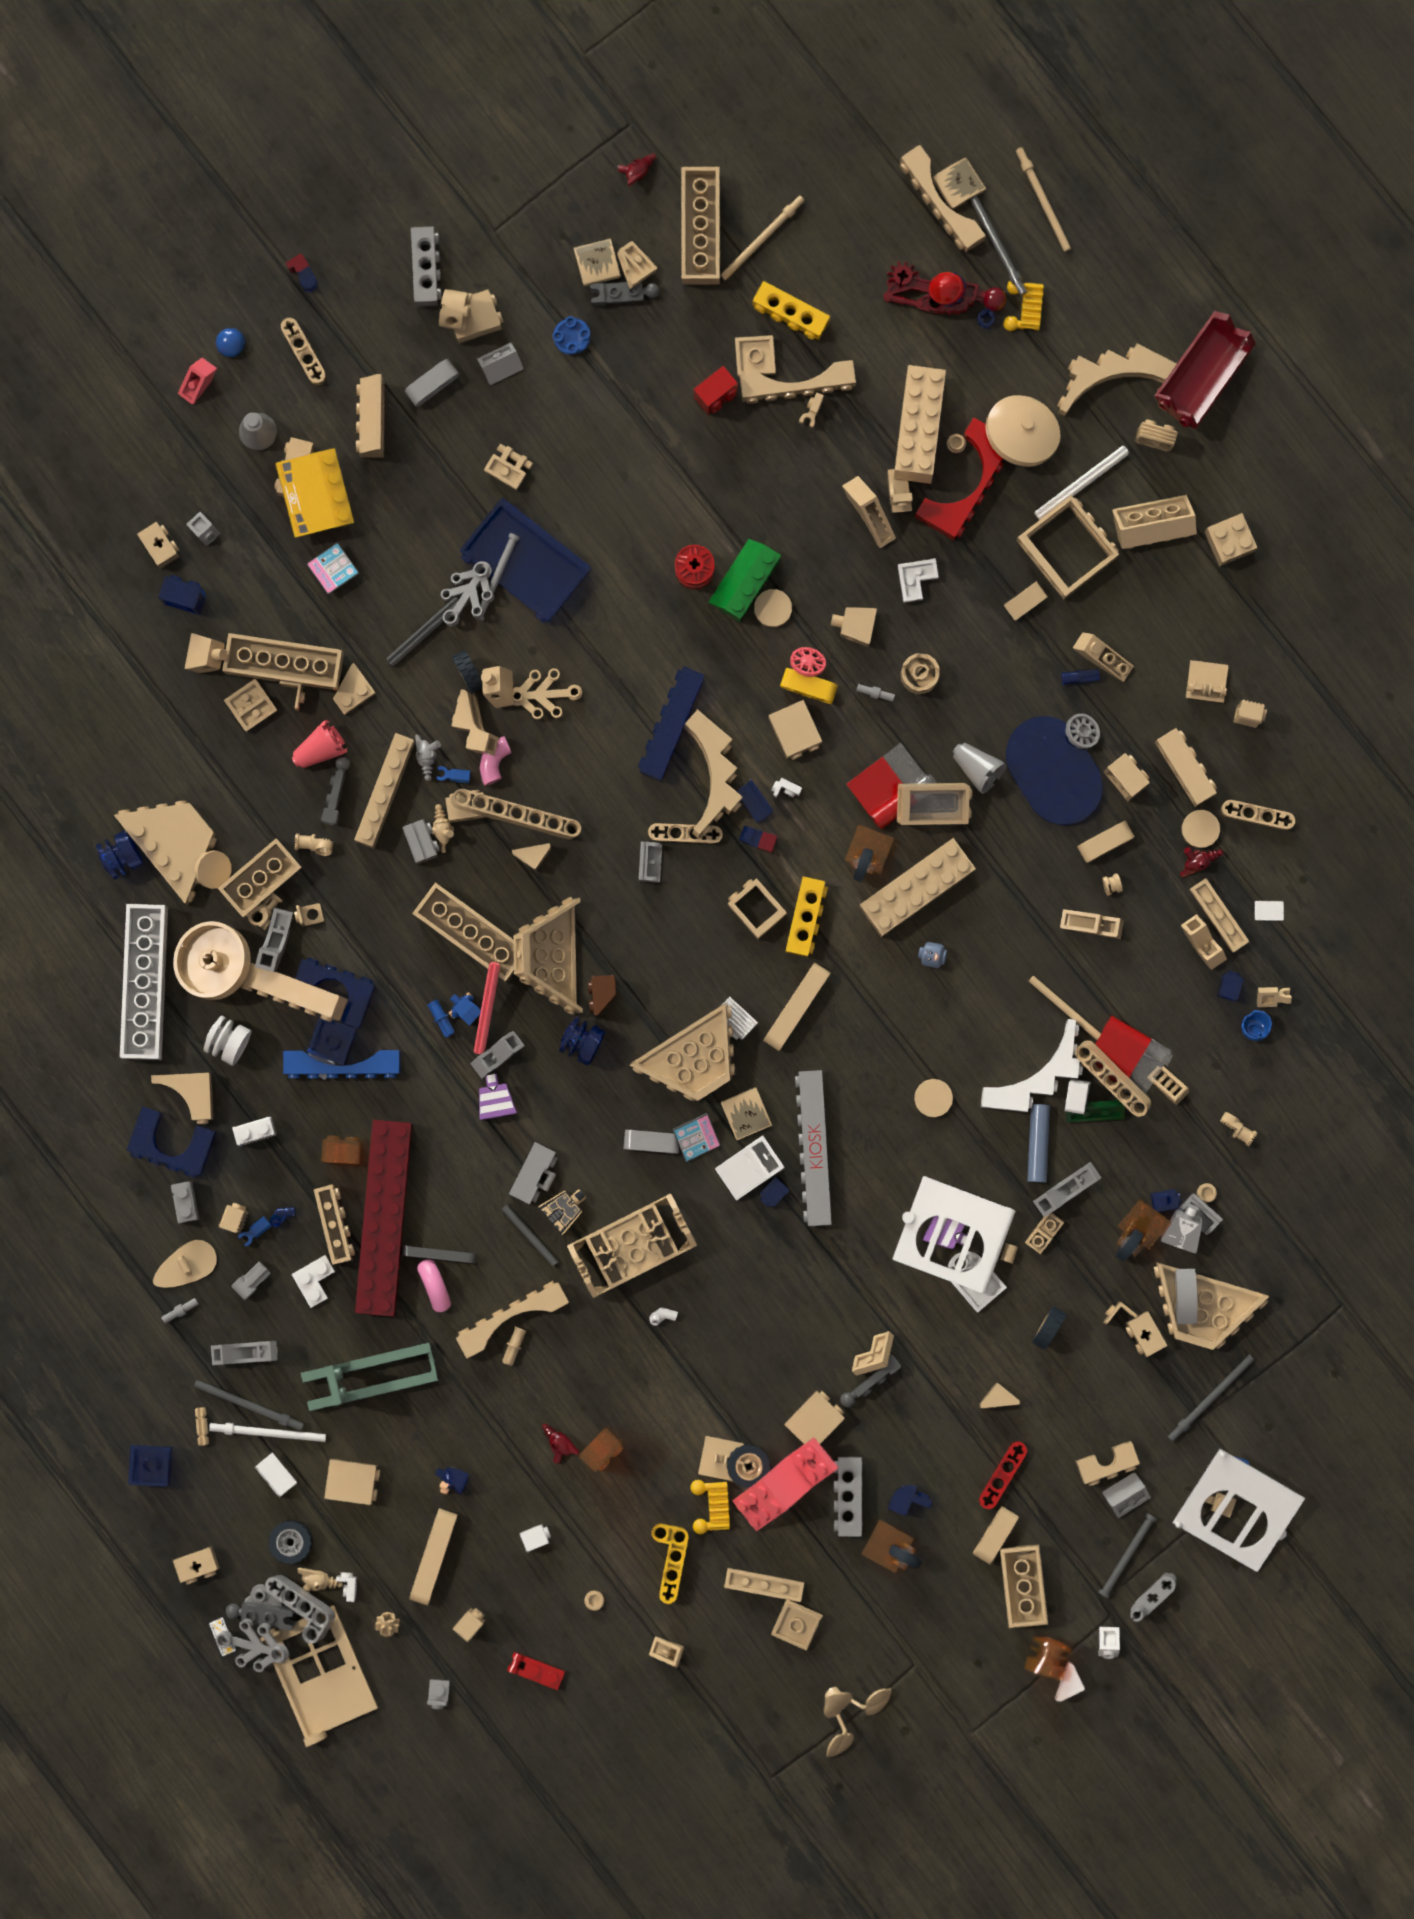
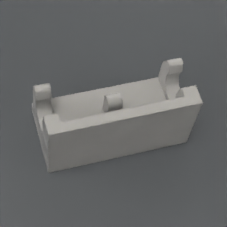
M641 841L639 882L660 883L662 844Z
M1194 1193L1178 1208V1210L1185 1212L1188 1204L1197 1206L1199 1210L1196 1216L1202 1218L1201 1231L1205 1235L1210 1234L1223 1220Z

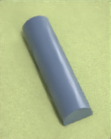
M1032 1104V1109L1030 1108L1027 1182L1047 1183L1050 1105Z

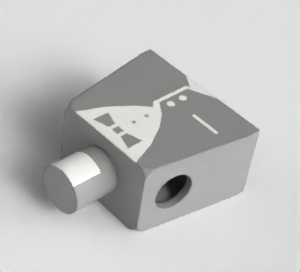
M1188 1204L1185 1212L1176 1210L1162 1232L1161 1242L1196 1254L1202 1228V1218L1196 1216L1199 1208Z

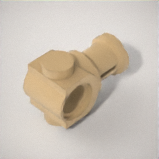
M271 893L246 916L251 924L266 930L271 923L272 910L283 900L274 893ZM262 913L263 919L258 923L254 922V915Z

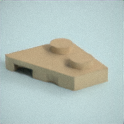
M633 241L619 249L617 253L630 288H633L657 270V267Z
M353 663L333 700L343 714L346 715L376 693Z

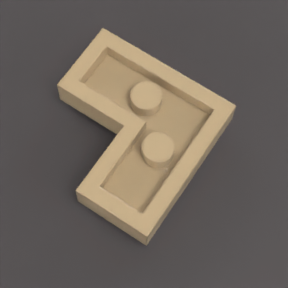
M890 1331L875 1335L871 1351L855 1356L852 1372L857 1376L887 1367L894 1335Z

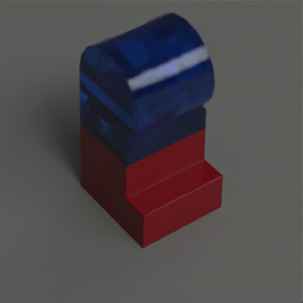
M302 253L285 262L290 273L296 271L300 278V284L305 291L312 292L317 288L316 277Z
M748 826L743 827L739 841L769 854L772 853L777 840L776 835L761 830L758 831Z

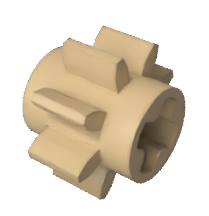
M385 1612L381 1617L377 1616L375 1629L380 1630L383 1636H392L394 1632L398 1633L400 1619H395L393 1613Z

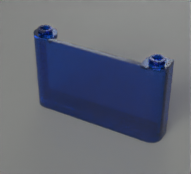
M502 497L459 550L462 554L461 559L468 564L472 562L474 565L478 562L488 563L492 569L490 575L492 578L510 539L508 537L509 534L512 533L520 537V540L516 542L498 584L536 613L535 617L541 622H550L592 568Z

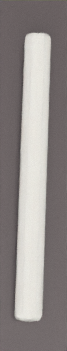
M1121 446L1036 510V517L1039 520L1071 495L1073 497L1129 454L1127 448Z

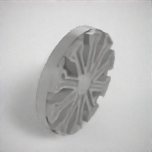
M1076 714L1067 721L1065 733L1072 745L1080 749H1087L1098 742L1100 730L1092 717L1086 714Z

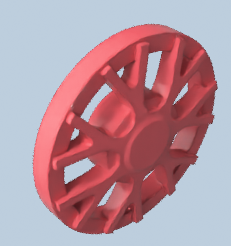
M801 647L792 653L790 664L797 673L807 677H814L824 671L826 660L819 651L810 647Z

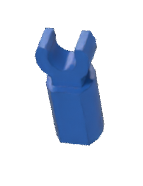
M444 766L438 767V770L445 772L443 777H437L438 781L450 779L451 782L469 784L471 771L461 769L447 770Z
M263 1216L249 1227L248 1232L240 1233L238 1238L241 1239L243 1236H247L249 1240L244 1244L247 1247L252 1244L254 1237L258 1238L271 1228L272 1225Z

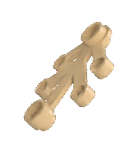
M551 669L548 677L535 691L527 692L534 682H538L541 679L540 672L532 670L529 678L521 687L513 688V705H522L532 714L534 719L540 720L544 715L543 710L535 708L528 701L536 699L551 712L552 717L557 719L562 716V709L554 706L546 698L568 697L572 701H577L582 697V689L578 685H571L568 689L547 690L560 677L557 669ZM552 672L558 673L556 678H552L550 675ZM537 673L539 677L537 679H533L532 674ZM577 689L578 694L572 695L571 690ZM520 693L521 698L515 699L514 694ZM555 709L560 710V714L558 716H555L553 714V711ZM537 710L541 712L539 717L534 716V712Z

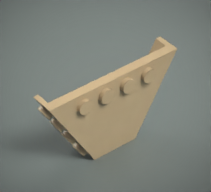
M177 801L172 806L159 804L154 809L140 807L135 812H130V810L118 811V814L114 815L182 901L186 905L192 902L196 894L194 888L196 884L199 885L195 872L196 861L201 854L209 852L210 848L213 849L217 838H215L216 834L204 819L186 801Z
M569 897L562 901L563 905L560 907L555 906L547 911V915L535 918L533 920L534 923L530 926L527 924L518 929L519 933L513 936L514 974L520 978L519 980L522 983L531 985L537 993L549 997L550 1002L562 1006L565 1012L574 1015L576 1013H583V1008L577 1005L575 905L580 903V898L573 899Z
M728 1002L724 1003L633 1061L630 1066L639 1074L645 1073L649 1075V1078L656 1083L663 1082L671 1091L677 1092L678 1090L684 1093L683 1096L691 1101L702 1099L730 1081L732 1075H735V1065L731 1064V1056H734V1046L730 1045V1037H733L732 1025L729 1026V1018H732L731 1006H728Z
M1156 1262L1157 1266L1154 1267L1155 1276L1160 1278L1161 1285L1158 1286L1161 1297H1164L1166 1303L1163 1305L1165 1316L1169 1315L1170 1323L1167 1324L1170 1335L1173 1334L1174 1338L1212 1350L1215 1347L1219 1349L1226 1342L1224 1339L1229 1334L1231 1336L1240 1329L1239 1325L1243 1321L1246 1323L1254 1316L1252 1312L1257 1308H1263L1268 1303L1266 1300L1269 1297L1268 1295L1196 1274L1197 1324H1177L1175 1313L1177 1295L1175 1270L1178 1268Z

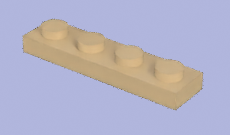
M1206 878L1189 889L1232 953L1249 942Z
M728 1568L724 1588L801 1602L804 1582Z

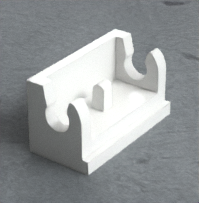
M273 1453L255 1466V1469L279 1498L297 1483Z

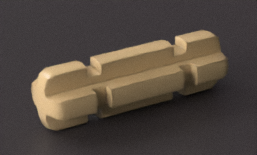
M204 1407L195 1409L199 1446L209 1444L207 1418H205L206 1408Z

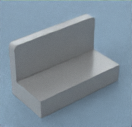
M512 343L477 359L490 385L523 370L522 363Z
M1136 1473L1130 1474L1103 1491L1104 1497L1109 1502L1117 1518H1120L1151 1498Z

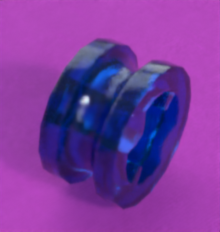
M988 309L982 310L977 318V322L982 328L991 327L995 320L994 313ZM987 314L991 321L988 320L987 323H984V319H981V316L984 317Z

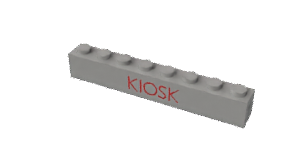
M822 1070L798 1072L799 1076H795V1086L800 1090V1095H796L797 1107H801V1114L797 1115L798 1126H802V1134H799V1145H803V1153H800V1165L804 1164V1172H801V1183L805 1184L806 1191L802 1192V1201L807 1205V1211H803L804 1222H808V1226L831 1225Z

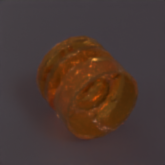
M1033 1636L1032 1641L1040 1644V1647L1030 1646V1649L1037 1652V1656H1027L1024 1669L1048 1678L1063 1681L1066 1668L1060 1665L1059 1662L1060 1660L1069 1661L1070 1658L1062 1655V1652L1071 1654L1073 1649L1063 1642L1049 1637Z

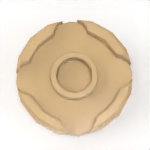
M769 589L762 592L754 604V613L757 620L762 625L768 627L784 625L789 620L792 612V604L789 597L777 589Z
M1196 810L1188 814L1181 826L1182 836L1191 846L1206 848L1218 839L1220 824L1211 812Z
M215 850L201 854L195 864L196 879L204 887L210 889L219 888L230 877L231 863L229 858L224 853Z
M938 1079L924 1081L918 1086L914 1097L916 1107L927 1117L942 1116L949 1110L953 1100L949 1086Z

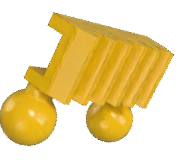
M1009 281L1007 284L1009 293L1018 294L1019 292L1015 284ZM1023 284L1027 293L1023 295L1021 321H1018L1014 316L1007 317L1003 323L1007 331H1014L1017 328L1039 331L1044 288L1042 284Z
M702 1480L693 1481L690 1487L693 1494L702 1495L705 1491H708L710 1522H706L704 1519H697L693 1523V1530L697 1534H704L707 1530L730 1529L727 1482L704 1483Z

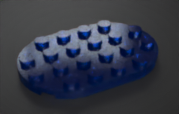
M1049 716L1034 717L1020 724L1010 736L1006 748L1008 769L1032 809L1042 819L1060 825H1071L1081 822L1092 814L1100 802L1103 791L1101 774L1088 751L1077 748L1068 740L1069 738L1065 733L1067 723Z

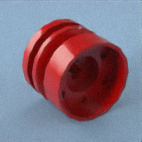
M689 545L682 548L675 560V574L679 583L685 588L696 590L706 587L712 581L715 565L711 552L700 545ZM693 562H697L698 566L696 569H692L691 565H693Z

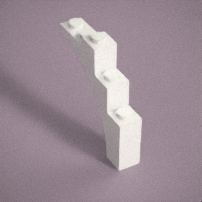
M1068 1019L1066 1021L1064 1036L1058 1050L1038 1073L1015 1085L999 1088L984 1087L982 1089L981 1108L1028 1112V1108L1032 1109L1033 1097H1030V1094L1052 1096L1053 1092H1057L1058 1080H1055V1077L1077 1079L1078 1075H1082L1083 1064H1079L1080 1061L1078 1059L1072 1058L1073 1055H1076L1077 1044H1074V1036H1078L1079 1025H1076V1020Z

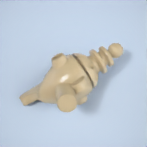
M437 804L435 806L437 810L435 812L436 816H434L436 820L433 823V832L431 833L438 839L441 853H445V846L454 835V827L451 826L448 819L444 818L446 814H443L442 806Z
M298 1568V1573L303 1575L302 1580L306 1583L303 1589L307 1592H310L311 1589L313 1591L324 1590L327 1586L330 1589L332 1586L333 1588L343 1586L341 1581L337 1582L336 1579L333 1580V1577L329 1578L327 1573L323 1571Z

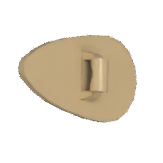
M194 1240L186 1243L159 1267L153 1278V1284L164 1288L176 1287L208 1276L214 1270L217 1263L215 1249L203 1240Z

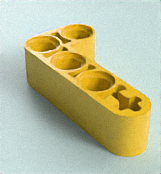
M657 1524L652 1530L653 1539L657 1542L669 1544L660 1589V1599L663 1603L671 1604L676 1600L688 1542V1532L682 1527ZM659 1527L666 1530V1536L663 1538H658L655 1535V1530ZM678 1531L685 1534V1539L682 1542H678L674 1538V1534ZM673 1551H679L682 1557L680 1560L674 1561L671 1559L670 1554ZM669 1570L677 1572L678 1577L675 1580L667 1578ZM664 1582L676 1584V1587L672 1586L671 1593L674 1596H670L669 1599H666V1595H663V1592H667L668 1585H664Z

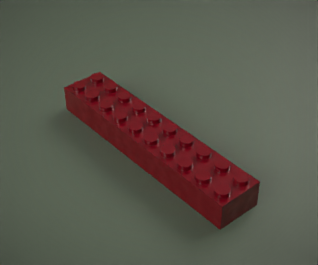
M372 1121L355 1313L396 1316L412 1123Z

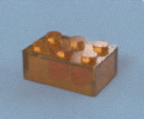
M606 1426L580 1453L579 1457L594 1472L597 1470L602 1472L610 1463L608 1459L611 1456L615 1458L623 1450L622 1444L624 1441Z

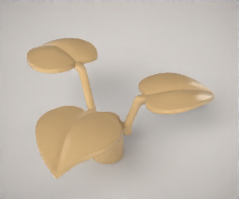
M832 1687L825 1694L824 1715L827 1718L837 1716L843 1730L842 1734L836 1735L830 1742L826 1754L827 1757H833L844 1752L853 1742V1734L847 1733L839 1714L842 1709L851 1702L865 1710L866 1715H873L885 1707L891 1695V1688L874 1692L867 1699L865 1705L852 1699L850 1693L841 1692L837 1687Z

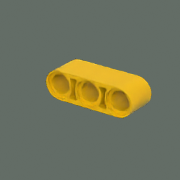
M786 668L780 687L824 703L832 704L838 685L821 678L803 676L793 669Z

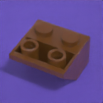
M615 975L591 977L592 981H588L589 994H593V1000L589 1001L591 1014L594 1013L595 1018H599L617 997Z

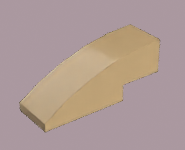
M1063 909L1060 928L1090 935L1121 939L1124 921L1120 918Z

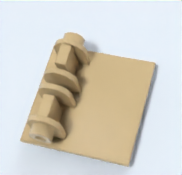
M1190 660L1186 698L1224 703L1227 691L1228 665Z

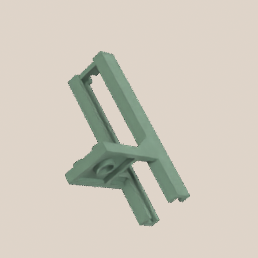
M430 1342L301 1373L303 1382L327 1377L331 1396L307 1401L309 1411L439 1380ZM425 1353L429 1356L432 1369L429 1373L346 1392L345 1387H342V1373Z

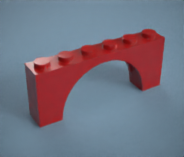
M976 418L972 419L963 437L973 445L982 462L983 472L979 486L970 496L954 503H938L925 498L915 514L916 519L952 540L956 536L960 538L965 530V527H963L965 521L971 520L975 513L973 511L976 504L980 505L985 496L982 494L985 488L989 489L994 482L992 476L995 472L999 473L1004 465L1001 462L1003 458L996 453L988 441L986 424Z

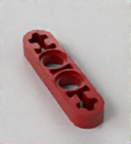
M1016 1441L1010 1445L982 1491L979 1503L983 1508L992 1509L995 1507L1026 1456L1027 1448L1022 1442ZM1021 1445L1023 1453H1018L1015 1459H1019L1017 1463L1013 1459L1007 1458L1009 1454L1011 1456L1014 1455V1446L1018 1447ZM1006 1461L1012 1462L1014 1467L1008 1473L1002 1467ZM996 1478L1003 1480V1487L1000 1489L993 1487L992 1483ZM990 1487L994 1492H997L999 1494L997 1497L993 1494V1496L991 1497L993 1503H988L986 1506L984 1505L985 1501L983 1500V1497H988L991 1492L987 1491Z

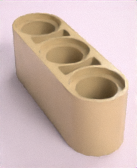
M1125 820L1077 847L1085 862L1088 863L1128 842L1135 836Z
M1001 1506L975 1548L973 1555L990 1565L1019 1516Z

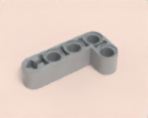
M283 1575L269 1578L265 1583L266 1591L309 1621L303 1630V1639L309 1644L322 1640L335 1620L334 1610ZM290 1591L295 1594L294 1600L290 1597ZM306 1602L311 1606L310 1611L305 1606ZM321 1613L326 1615V1622L322 1620ZM312 1629L317 1633L316 1638L312 1635Z

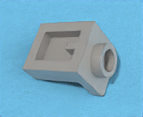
M201 512L186 524L206 546L220 535L219 531Z
M430 1679L427 1705H432L431 1708L443 1709V1706L448 1705L450 1680Z

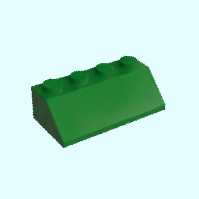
M748 539L708 603L741 623L780 562L781 555L766 545Z

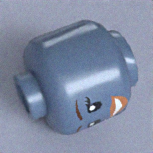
M927 942L924 947H920L918 958L921 959L923 966L938 969L941 965H945L947 950H945L942 944Z

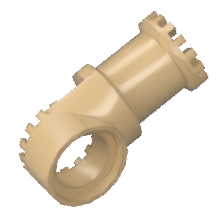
M296 833L295 850L311 849V851H315V853L321 856L332 854L333 842L329 839L328 841L327 839L324 840V838L316 839L315 834L304 836Z
M1227 1112L1224 1113L1220 1120L1221 1123H1226L1225 1125L1235 1130L1232 1135L1233 1138H1238L1245 1142L1246 1146H1250L1253 1141L1252 1139L1257 1134L1256 1131H1251L1244 1127L1238 1118Z

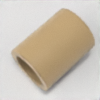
M1005 1243L1000 1260L1013 1264L1018 1247Z

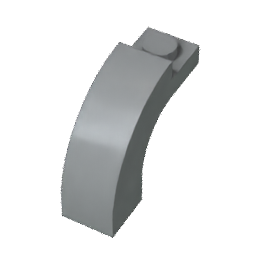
M274 908L268 934L263 946L259 949L255 967L272 972L277 969L288 941L294 912Z
M1090 1162L1033 1202L1041 1214L1046 1217L1078 1193L1100 1180L1101 1176Z
M276 1341L211 1346L212 1365L277 1360L278 1349Z

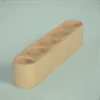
M816 963L812 965L764 1038V1042L780 1051L829 977V971Z
M1092 1041L1082 1042L1075 1052L1077 1059L1133 1115L1138 1117L1145 1115L1151 1107L1149 1097ZM1082 1048H1087L1090 1051V1055L1084 1054ZM1096 1061L1101 1062L1104 1068L1097 1067ZM1114 1075L1117 1078V1082L1111 1081L1109 1076ZM1123 1089H1128L1131 1092V1096L1125 1095ZM1137 1103H1142L1145 1109L1138 1108Z
M439 1508L409 1600L428 1606L458 1514Z

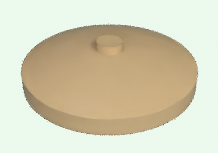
M1016 395L1000 400L991 409L986 420V435L990 445L998 455L1010 463L1019 466L1042 464L1053 455L1059 445L1060 428L1057 419L1048 407L1031 397Z

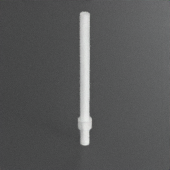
M210 1423L209 1431L225 1432L226 1435L236 1433L326 1442V1434L234 1426V1423H226L225 1425Z

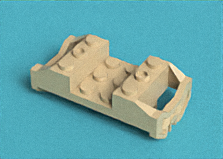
M669 1194L569 1244L567 1247L590 1294L594 1298L696 1247L697 1244L675 1200ZM670 1205L673 1210L672 1214L681 1232L685 1233L688 1240L679 1251L656 1206ZM586 1241L608 1286L594 1287L588 1269L577 1253Z

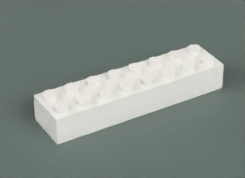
M126 904L120 1058L162 1060L168 907L165 905Z

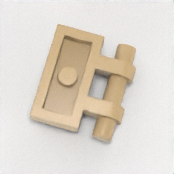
M500 444L497 450L503 454L501 457L493 454L484 472L517 491L526 476V473L521 468L524 466L530 470L533 463L527 460L528 457L514 452L511 447H505ZM508 458H511V459H513L514 461H516L517 463H516L515 466H513L512 464L508 463L506 460H507Z

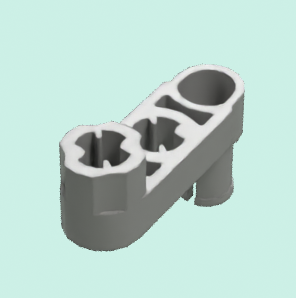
M1164 1573L1133 1604L1130 1614L1131 1618L1134 1617L1133 1620L1136 1622L1142 1620V1618L1167 1598L1177 1585L1176 1576L1172 1573ZM1170 1580L1171 1585L1168 1584L1167 1586H1165L1164 1582ZM1151 1593L1153 1595L1156 1593L1158 1595L1156 1599L1158 1600L1155 1601L1153 1599L1150 1601V1595L1148 1594Z

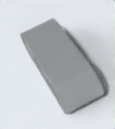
M445 359L410 384L404 392L413 404L418 407L459 376V372L449 359Z
M625 1130L623 1149L679 1154L680 1147L675 1135L672 1133Z

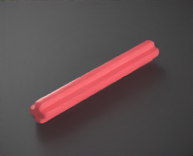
M491 962L488 968L474 1046V1053L483 1054L486 1049L500 971V964L496 962Z

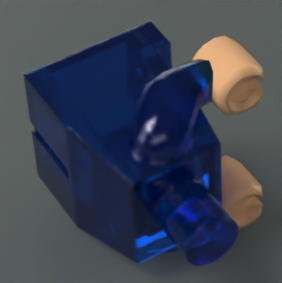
M446 1467L445 1471L438 1468L435 1473L436 1476L441 1478L440 1492L443 1494H448L449 1489L453 1488L457 1494L461 1495L469 1479L468 1473L455 1468Z

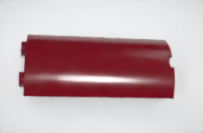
M1214 311L1154 395L1159 402L1158 406L1177 419L1182 426L1197 429L1256 345L1251 332L1235 328L1230 315Z

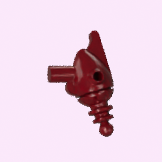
M652 153L643 157V159H635L628 166L619 165L618 172L626 174V178L629 180L627 182L628 186H632L637 180H642L646 176L649 167L656 159V155Z
M1190 847L1185 848L1184 853L1188 860L1180 876L1185 877L1206 869L1211 861H1215V858L1218 859V856L1223 855V850L1220 849L1217 852L1213 850V852L1209 851L1207 853L1199 850L1193 852Z
M548 1424L542 1425L543 1430H546L544 1432L547 1434L546 1437H550L549 1444L552 1452L556 1453L553 1459L554 1463L560 1464L563 1455H570L571 1453L575 1455L580 1454V1451L564 1433L556 1432V1429H553L552 1426L549 1427Z

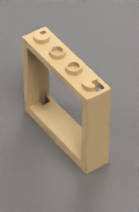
M1072 495L1022 533L1016 540L1063 599L1067 598L1099 573L1119 555L1118 549L1115 547L1116 545L1106 539L1105 531L1101 527L1097 528L1090 513L1086 514L1082 509V503L1077 498L1074 499ZM1068 507L1108 555L1105 560L1069 588L1029 539Z

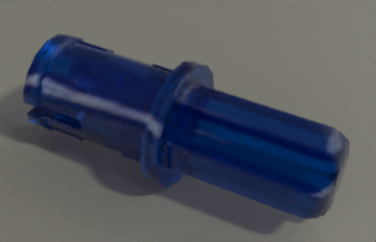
M1078 669V671L1061 672L1062 685L1100 680L1099 670L1081 671V669Z

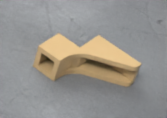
M461 690L452 719V727L470 732L466 740V749L475 753L494 756L499 737L484 730L477 696L466 690Z

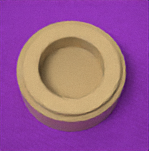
M1205 1183L1198 1187L1197 1196L1204 1203L1212 1202L1216 1198L1217 1191L1213 1185Z
M590 1591L585 1596V1605L590 1610H599L604 1604V1597L599 1591Z

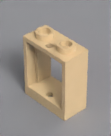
M756 878L754 881L752 879L747 881L742 886L744 890L739 894L737 891L728 898L730 901L728 906L751 933L759 939L786 916L787 912ZM755 887L762 892L777 910L757 929L735 905Z

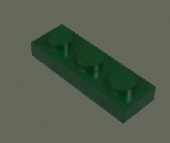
M1119 1100L1087 1102L1084 1114L1066 1111L1067 1123L1125 1118V1106Z

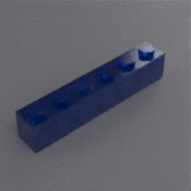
M683 666L682 671L678 670L674 679L677 681L675 688L671 687L667 696L670 700L667 705H663L660 712L662 719L660 723L656 722L654 726L653 740L649 739L645 750L648 751L646 757H641L638 764L640 774L659 782L662 781L705 679L704 674Z

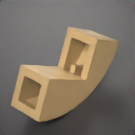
M1197 914L1181 925L1189 941L1211 970L1227 960L1224 951L1213 940L1207 925Z

